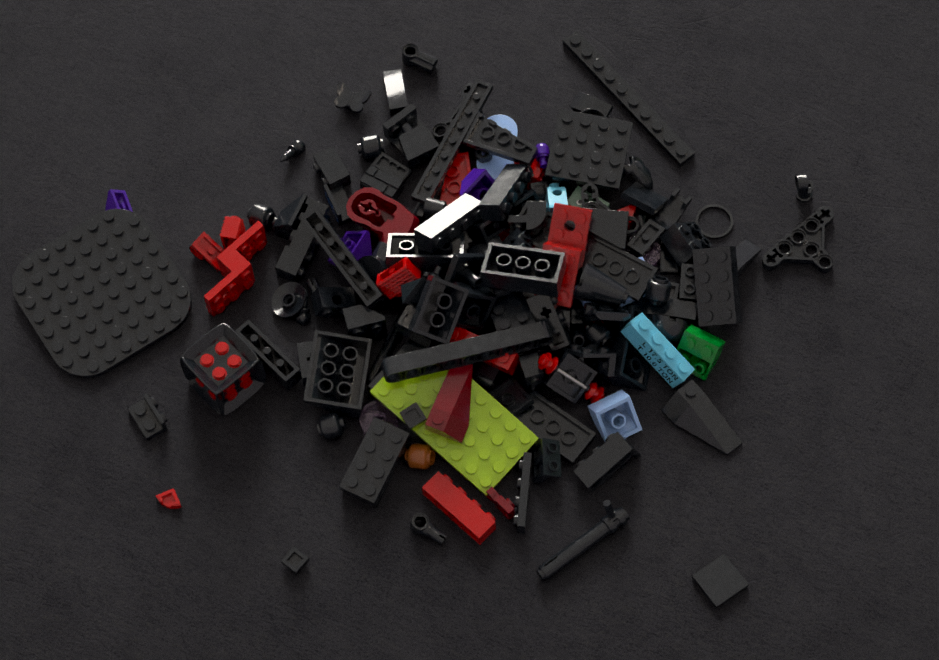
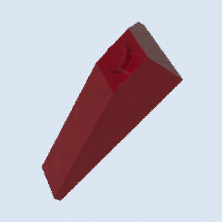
M473 364L449 369L425 423L426 430L462 444L469 427Z

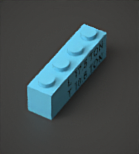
M643 313L633 318L620 331L672 388L684 382L695 370Z

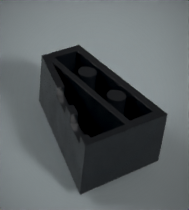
M619 432L610 434L601 447L594 448L591 456L586 460H581L576 465L577 468L574 472L591 491L596 490L612 478V474L619 467L621 470L627 467L625 463L631 458L635 457L638 459L641 456Z

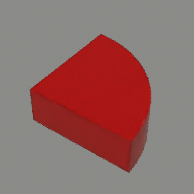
M174 488L156 495L159 503L166 508L177 509L182 507Z

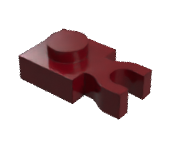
M490 487L486 491L488 494L486 497L496 505V508L508 520L512 519L515 514V506L508 498L505 499L493 487Z

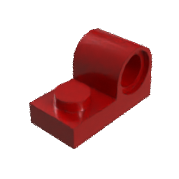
M203 232L189 249L197 258L205 259L212 267L220 271L217 256L224 249Z

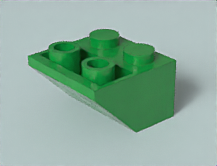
M690 325L684 331L677 350L695 369L691 374L705 381L716 364L726 341L694 325Z

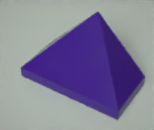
M110 189L108 191L105 211L125 209L133 212L126 191Z

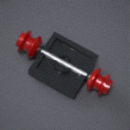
M565 351L560 360L558 357L552 358L550 352L542 354L538 359V368L540 370L545 368V373L549 374L543 383L574 404H576L583 393L584 398L590 399L591 403L603 399L604 388L602 386L597 388L596 382L591 383L598 372L569 352Z

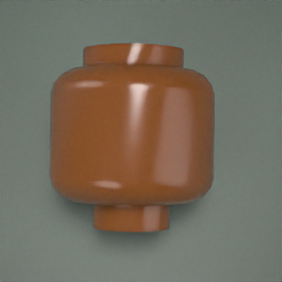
M414 443L406 450L405 460L413 469L426 470L434 464L435 451L428 444Z

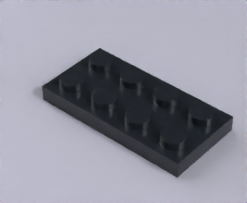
M533 391L530 397L533 399L534 404L517 415L516 418L539 438L538 441L541 438L558 440L560 442V457L573 465L595 439L596 433L542 395Z

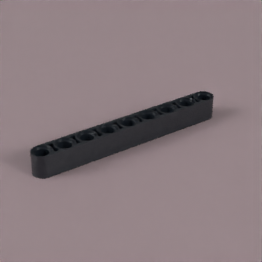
M539 321L383 359L380 365L386 382L394 383L503 357L505 353L512 355L545 347L553 342V337L546 321Z

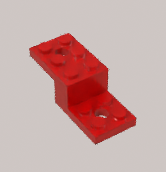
M554 203L548 241L543 244L542 249L565 252L566 270L559 296L557 297L559 302L557 305L571 308L578 270L583 266L593 210ZM568 220L575 223L573 231L566 229L565 224Z
M259 221L217 256L220 272L225 278L204 295L208 313L213 317L222 313L230 302L236 301L245 289H249L254 284L255 278L249 261L267 243L264 225Z

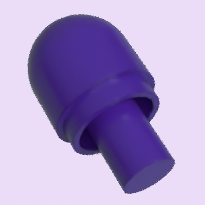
M539 143L535 146L538 149L535 158L540 162V168H546L550 154L549 147L545 143Z

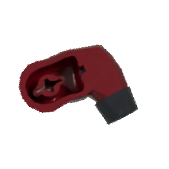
M373 187L362 188L354 192L346 205L347 215L353 222L369 231L380 241L372 255L380 257L385 264L388 233H414V229L420 225L419 219L396 200L383 195Z

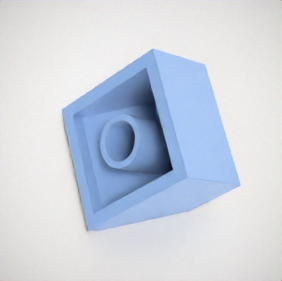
M623 390L588 405L592 420L604 442L612 433L619 432L626 438L642 430L631 397Z

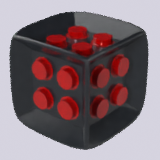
M225 323L217 325L203 335L180 358L182 371L191 386L221 416H226L240 407L257 393L266 382L264 366L256 353L237 332Z

